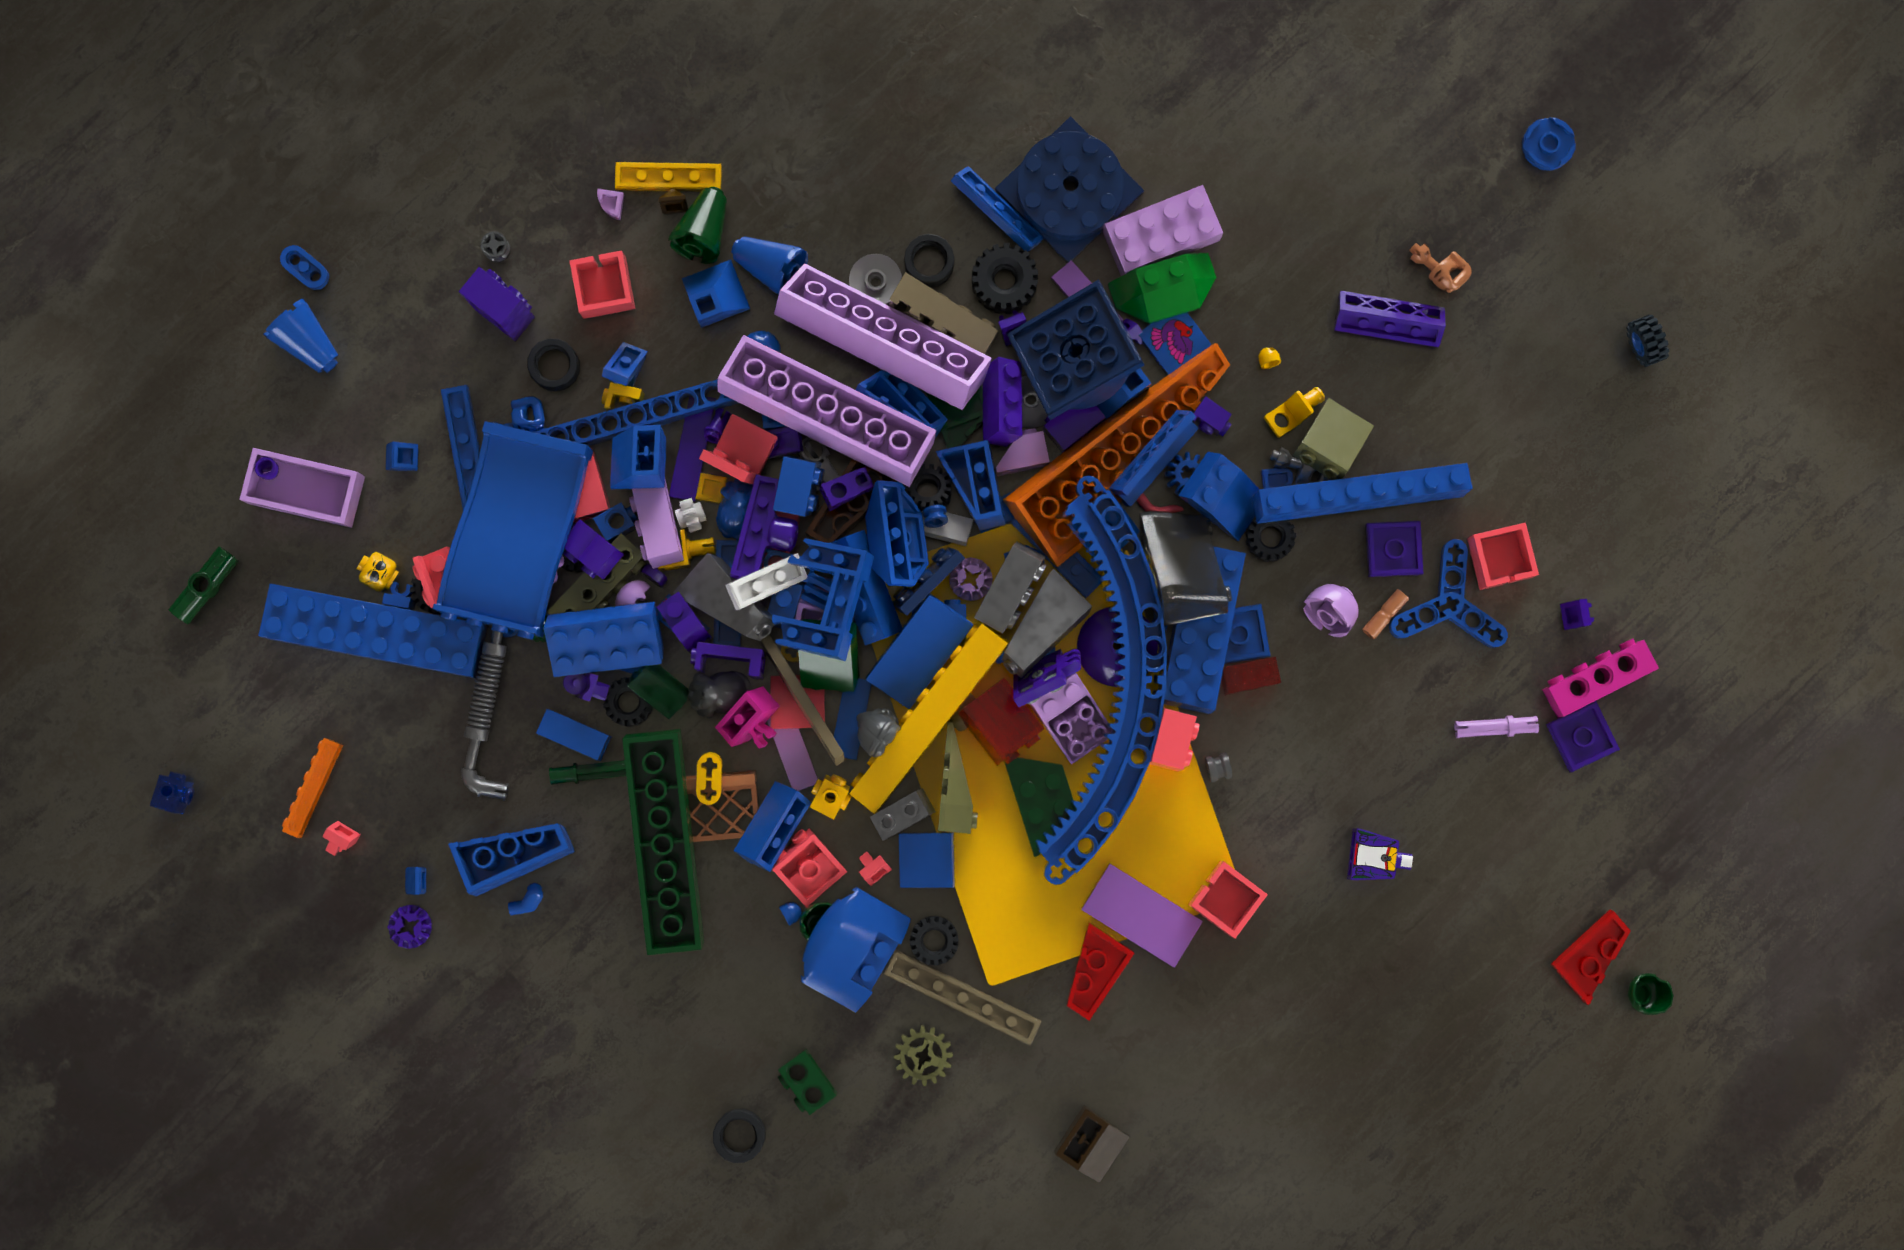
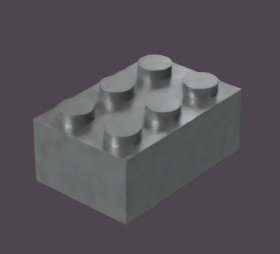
M1017 541L1012 546L974 618L1001 633H1004L1007 628L1012 630L1021 614L1017 610L1019 605L1025 606L1034 590L1030 587L1032 581L1038 582L1047 566L1043 563L1045 556Z

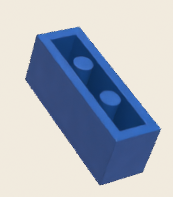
M775 781L739 840L734 852L747 862L771 872L812 802L799 791Z

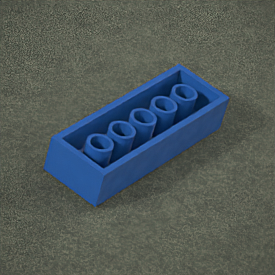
M1193 542L1188 548L1167 654L1165 705L1207 714L1215 711L1246 553Z

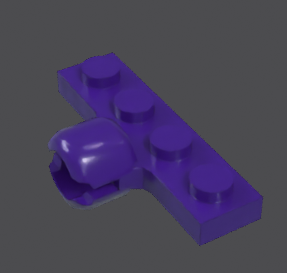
M757 474L755 476L730 572L731 578L740 579L760 570L767 549L773 548L790 552L795 547L799 531L798 522L793 519L779 517L775 514L776 511L773 510L779 479Z

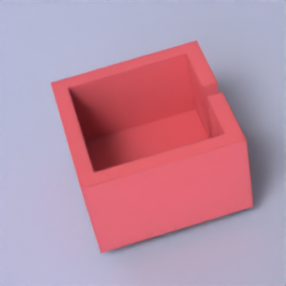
M622 250L598 255L603 267H598V263L593 256L569 260L578 310L583 319L636 309L627 260Z
M1526 522L1474 534L1467 538L1479 590L1518 582L1539 575Z
M1164 708L1156 744L1149 764L1175 771L1184 770V767L1189 766L1193 750H1189L1190 742L1193 739L1196 740L1200 724L1195 723L1197 716Z
M1220 861L1206 879L1209 886L1202 885L1188 905L1231 938L1236 939L1268 894L1227 863Z

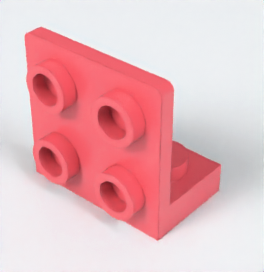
M732 414L716 448H714L713 452L703 449L699 459L744 483L754 484L756 474L761 475L778 437Z

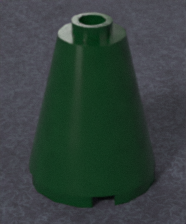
M717 187L704 188L670 233L668 241L671 240L670 247L679 255L692 261L694 256L701 258V263L712 264L718 260L727 198L721 189Z

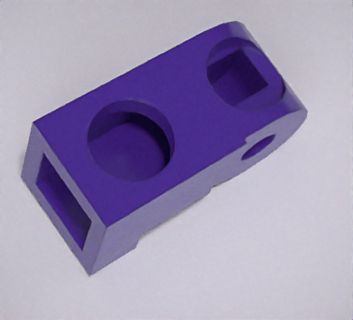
M866 467L821 484L819 490L829 511L839 508L840 505L873 490L874 484Z

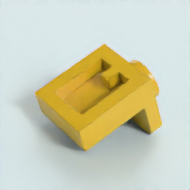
M610 382L609 389H604L602 404H605L604 408L606 411L612 410L615 407L617 398L619 403L629 405L643 401L645 393L639 388Z

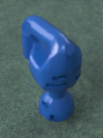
M534 396L511 401L512 422L506 424L490 422L529 432L542 430L545 423L543 405L541 400ZM528 407H532L534 421L528 420Z

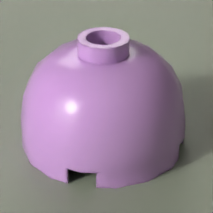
M1334 584L1320 586L1311 592L1304 601L1306 603V606L1303 608L1304 613L1310 622L1319 630L1324 626L1331 631L1328 635L1333 637L1346 636L1358 618V604L1352 592L1343 586Z

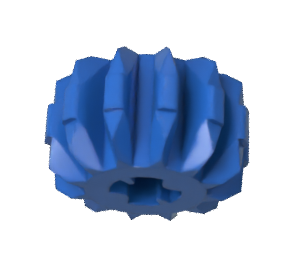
M1185 452L1183 460L1180 455L1176 454L1174 456L1176 464L1173 462L1167 464V467L1172 471L1165 472L1164 477L1173 479L1167 483V487L1171 488L1176 485L1175 495L1181 492V489L1189 480L1187 477L1184 479L1181 477L1184 472L1183 469L1186 472L1191 471L1193 473L1199 465L1197 462L1200 459V455L1196 454L1193 460H1190V452Z

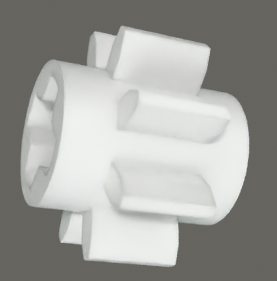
M692 498L680 501L681 508L675 510L680 528L688 527L690 533L702 529L701 522L707 521L701 502L693 503Z

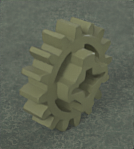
M922 1025L918 1033L911 1028L910 1037L904 1034L901 1036L904 1044H896L895 1046L901 1051V1053L894 1055V1059L901 1060L896 1069L905 1070L902 1076L903 1079H906L908 1076L913 1077V1085H915L918 1079L922 1080L923 1086H926L928 1079H931L936 1084V1076L938 1074L941 1077L946 1076L943 1068H951L952 1066L951 1063L946 1061L947 1058L953 1057L952 1052H946L951 1043L942 1042L945 1036L944 1033L938 1036L934 1035V1027L929 1032H925V1027ZM917 1038H925L922 1044L917 1046L909 1045ZM934 1041L939 1045L942 1057L935 1054L932 1048ZM929 1044L927 1050L931 1059H925L919 1068L920 1061L916 1053L922 1052L926 1045ZM905 1055L912 1058L915 1064L913 1070L907 1065ZM931 1065L938 1067L931 1073L922 1074L924 1069Z

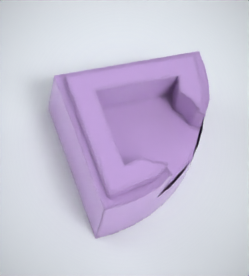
M597 189V197L604 212L610 217L620 220L624 193Z

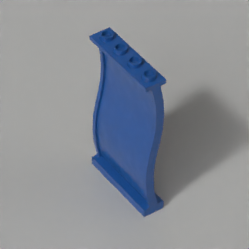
M484 421L482 429L484 436L476 472L449 550L437 603L433 605V609L440 612V617L456 621L457 617L467 619L466 624L482 627V624L485 623L492 625L491 630L507 634L508 629L518 631L517 636L533 640L534 635L539 637L544 635L543 625L552 586L574 522L588 462L591 461L593 450L585 444Z

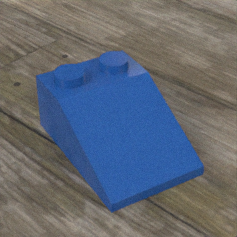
M1207 452L1178 496L1234 540L1239 541L1255 517L1252 498L1259 488L1239 467L1224 455Z

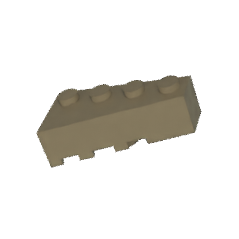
M906 272L889 299L890 307L985 355L988 354L998 336V330L995 329L996 325L985 318L979 319L968 308L955 304L945 295L936 292Z

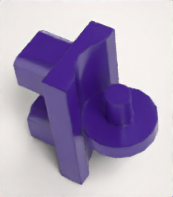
M592 673L568 675L563 679V686L567 692L589 702L591 697L605 701L610 687L608 684L598 682V675Z

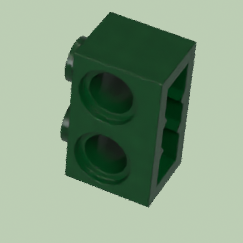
M807 1049L778 1069L780 1072L778 1076L779 1081L786 1090L791 1088L796 1097L793 1100L802 1113L807 1111L811 1115L838 1094ZM801 1065L805 1069V1077L802 1079L793 1078L790 1073L791 1067ZM811 1087L819 1089L821 1099L816 1102L810 1101L806 1096L807 1089Z

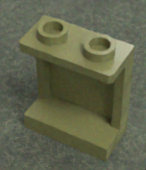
M1328 398L1293 455L1303 464L1314 468L1330 480L1342 479L1350 469L1374 425Z

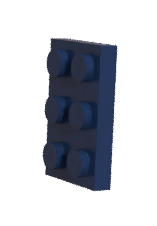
M949 547L938 550L931 558L933 562L925 569L917 583L913 587L903 586L894 594V607L899 612L908 615L965 557L958 550Z

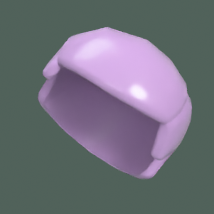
M641 580L625 584L616 596L615 606L635 604L638 600L644 601L646 598L645 592L650 588V585Z

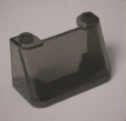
M1157 511L1139 513L1140 539L1142 547L1148 552L1162 606L1164 626L1228 613V602H1232L1230 587L1224 586L1210 538L1213 535L1210 519L1205 520L1203 515Z

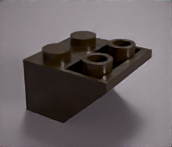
M1084 1105L1057 1145L1054 1153L1079 1172L1100 1183L1130 1136Z

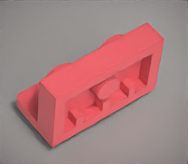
M444 547L425 556L412 558L414 562V575L421 581L424 589L422 596L428 606L430 605V608H433V605L437 603L450 547Z

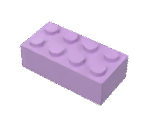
M1203 185L1105 223L1103 228L1104 237L1121 276L1136 268L1188 254L1220 241L1223 235L1222 228Z
M253 448L239 500L258 507L352 528L365 476L356 471ZM262 457L272 458L279 466L278 476L272 480L262 479L255 472L256 462Z

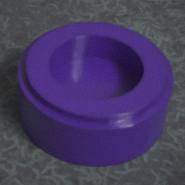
M646 564L641 570V573L660 588L668 581L662 572L657 568L653 569L650 564Z

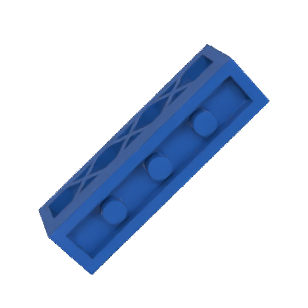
M1176 410L1109 487L1125 506L1131 507L1199 429L1192 422L1196 417L1192 411Z

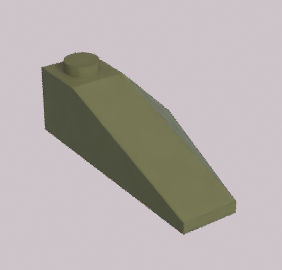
M948 722L938 831L971 834V828H977L978 813L973 812V804L953 722Z

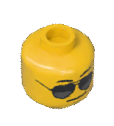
M379 552L372 553L370 557L364 555L356 568L361 571L359 581L377 592H381L384 588L389 590L399 573L396 570V562Z

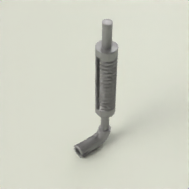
M493 630L490 643L483 642L481 651L484 654L480 656L483 660L479 661L482 665L478 666L481 670L477 671L479 675L476 676L478 680L475 681L477 685L474 686L476 690L473 691L475 695L472 696L474 700L471 701L473 705L470 706L472 710L469 711L471 714L468 716L470 720L467 721L469 725L465 727L464 737L470 738L465 765L464 768H461V778L464 785L471 792L476 793L477 797L487 796L506 801L508 793L497 790L509 791V784L485 780L486 777L478 776L475 770L480 741L488 740L489 730L487 728L491 726L488 723L492 721L489 718L493 717L490 713L494 712L491 708L495 707L493 703L496 702L494 698L497 697L495 693L498 692L496 688L499 687L497 683L500 682L498 678L501 677L499 673L502 672L500 669L503 667L501 663L504 662L502 658L505 657L507 646L501 645L503 633Z

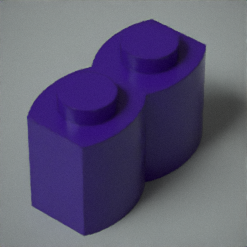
M580 519L571 529L564 548L565 551L563 552V555L573 563H576L578 560L584 565L581 569L594 579L598 575L603 580L624 555Z

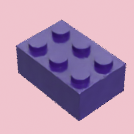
M478 267L458 291L475 311L515 342L535 318L530 311L532 306L522 297L523 295L513 286L507 287L502 278L491 269H488L486 272Z

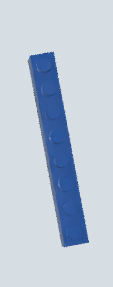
M1468 463L1259 489L1252 500L1256 522L1259 524L1464 497L1473 488Z

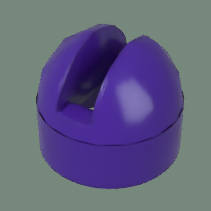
M262 457L255 464V472L262 479L272 480L278 476L279 466L272 458Z

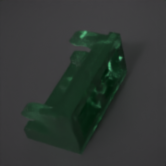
M659 664L641 666L638 672L636 670L633 672L628 684L631 690L667 719H670L687 702L689 689Z

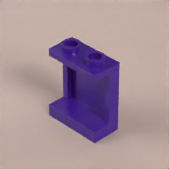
M697 642V648H692L690 663L693 664L694 669L699 673H705L708 658L749 662L748 675L752 679H764L766 653L763 649Z

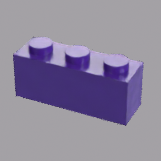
M997 357L990 362L983 382V441L988 440L989 444L1007 447L1022 437V364L1020 361Z

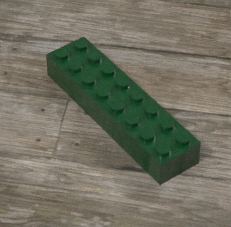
M681 729L626 734L622 741L647 955L702 950L704 934Z

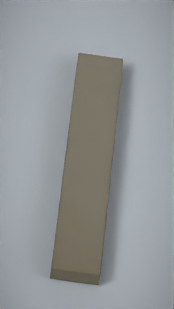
M770 634L761 641H758L834 764L837 766L844 762V752Z
M896 949L884 972V975L1029 1046L1042 1020Z

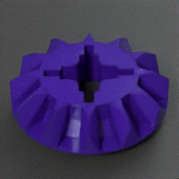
M406 905L397 908L390 916L387 929L389 930L390 939L399 947L411 949L419 947L427 941L431 934L432 923L424 909L416 905ZM404 918L408 922L419 920L416 926L413 927L414 935L409 931L400 933L403 930L402 928L405 927Z

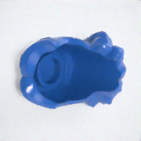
M735 479L734 481L727 482L726 486L720 490L724 498L719 504L716 522L719 531L724 537L739 540L753 484Z

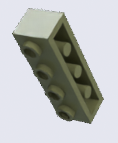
M621 533L611 544L624 555L603 580L598 575L593 579L584 572L547 612L549 614L607 608L610 604L608 600L614 594H618L620 589L627 584L626 581L632 574L638 575L646 565L641 551Z

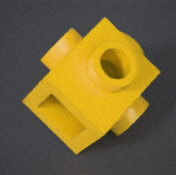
M826 774L823 781L817 779L811 791L815 796L810 804V808L834 820L839 809L845 810L852 797L848 794L850 786L846 785L847 781L836 774H833L831 777ZM827 793H834L835 796L831 797Z

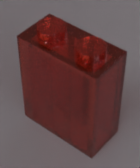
M1005 678L958 713L964 724L997 766L1003 761L1008 765L1020 755L1018 750L1024 745L1028 749L1041 739L1038 735L1044 730L1043 726L1026 705L1017 706L1013 700V688Z

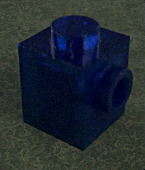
M170 771L169 775H159L150 806L176 814H184L186 806L191 803L194 796V789H192L194 783L186 781V775Z

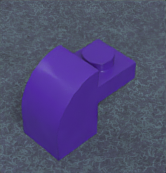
M679 591L657 606L659 612L689 653H691L692 648H697V642L707 643L712 639V636Z

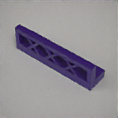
M1340 291L1339 309L1334 330L1439 347L1446 327L1445 308ZM1346 301L1354 302L1357 304V306L1346 304ZM1373 306L1382 307L1384 310L1376 309ZM1400 310L1407 311L1410 314L1402 313ZM1426 315L1438 316V319L1430 318Z

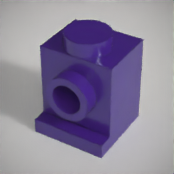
M1206 396L1193 413L1196 417L1192 422L1196 421L1199 424L1198 428L1210 436L1213 433L1216 436L1219 434L1223 437L1232 425L1228 422L1232 414Z

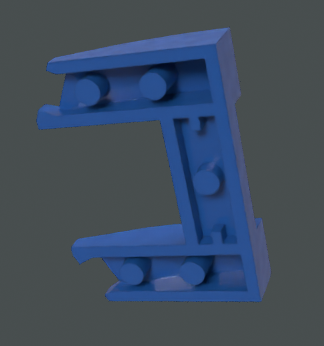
M805 538L803 541L809 546L799 559L791 555L788 563L834 575L821 624L773 615L772 623L775 625L781 624L783 639H776L775 641L778 645L846 661L853 636L849 633L862 583L868 582L874 556L866 550Z

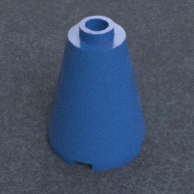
M746 236L740 240L737 239L731 250L734 261L778 296L780 289L804 263H808V253L801 247Z
M300 299L293 304L296 308L292 311L290 309L289 311L285 310L267 327V332L263 333V335L318 373L323 370L328 373L338 364L336 358L339 355L308 303L304 299Z

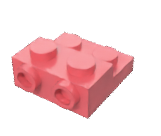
M810 828L806 831L801 829L792 836L791 841L793 843L782 851L772 868L806 908L847 873L843 865Z

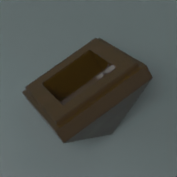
M673 188L659 197L660 207L664 214L687 212L689 209L685 195Z

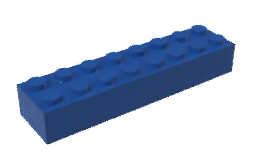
M270 583L258 636L275 641L477 679L479 661L481 660L480 656L482 655L481 651L488 626L482 624V627H476L466 624V620L456 619V621L441 618L439 615Z

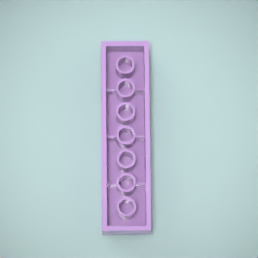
M805 263L779 292L774 315L963 410L985 380L991 357Z
M745 335L742 336L718 376L719 393L908 487L912 484L934 444L935 429Z

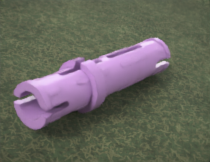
M1511 715L1506 716L1505 719L1455 721L1454 730H1457L1455 732L1456 738L1507 734V737H1514L1515 734L1538 733L1539 724H1536L1538 722L1537 716L1513 718Z

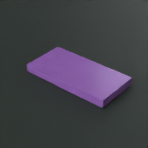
M1110 863L1081 909L1174 968L1203 922Z

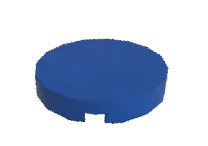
M1549 117L1536 120L1527 128L1522 138L1524 156L1532 166L1540 170L1552 171L1561 168L1571 159L1576 149L1575 135L1569 125L1558 118Z

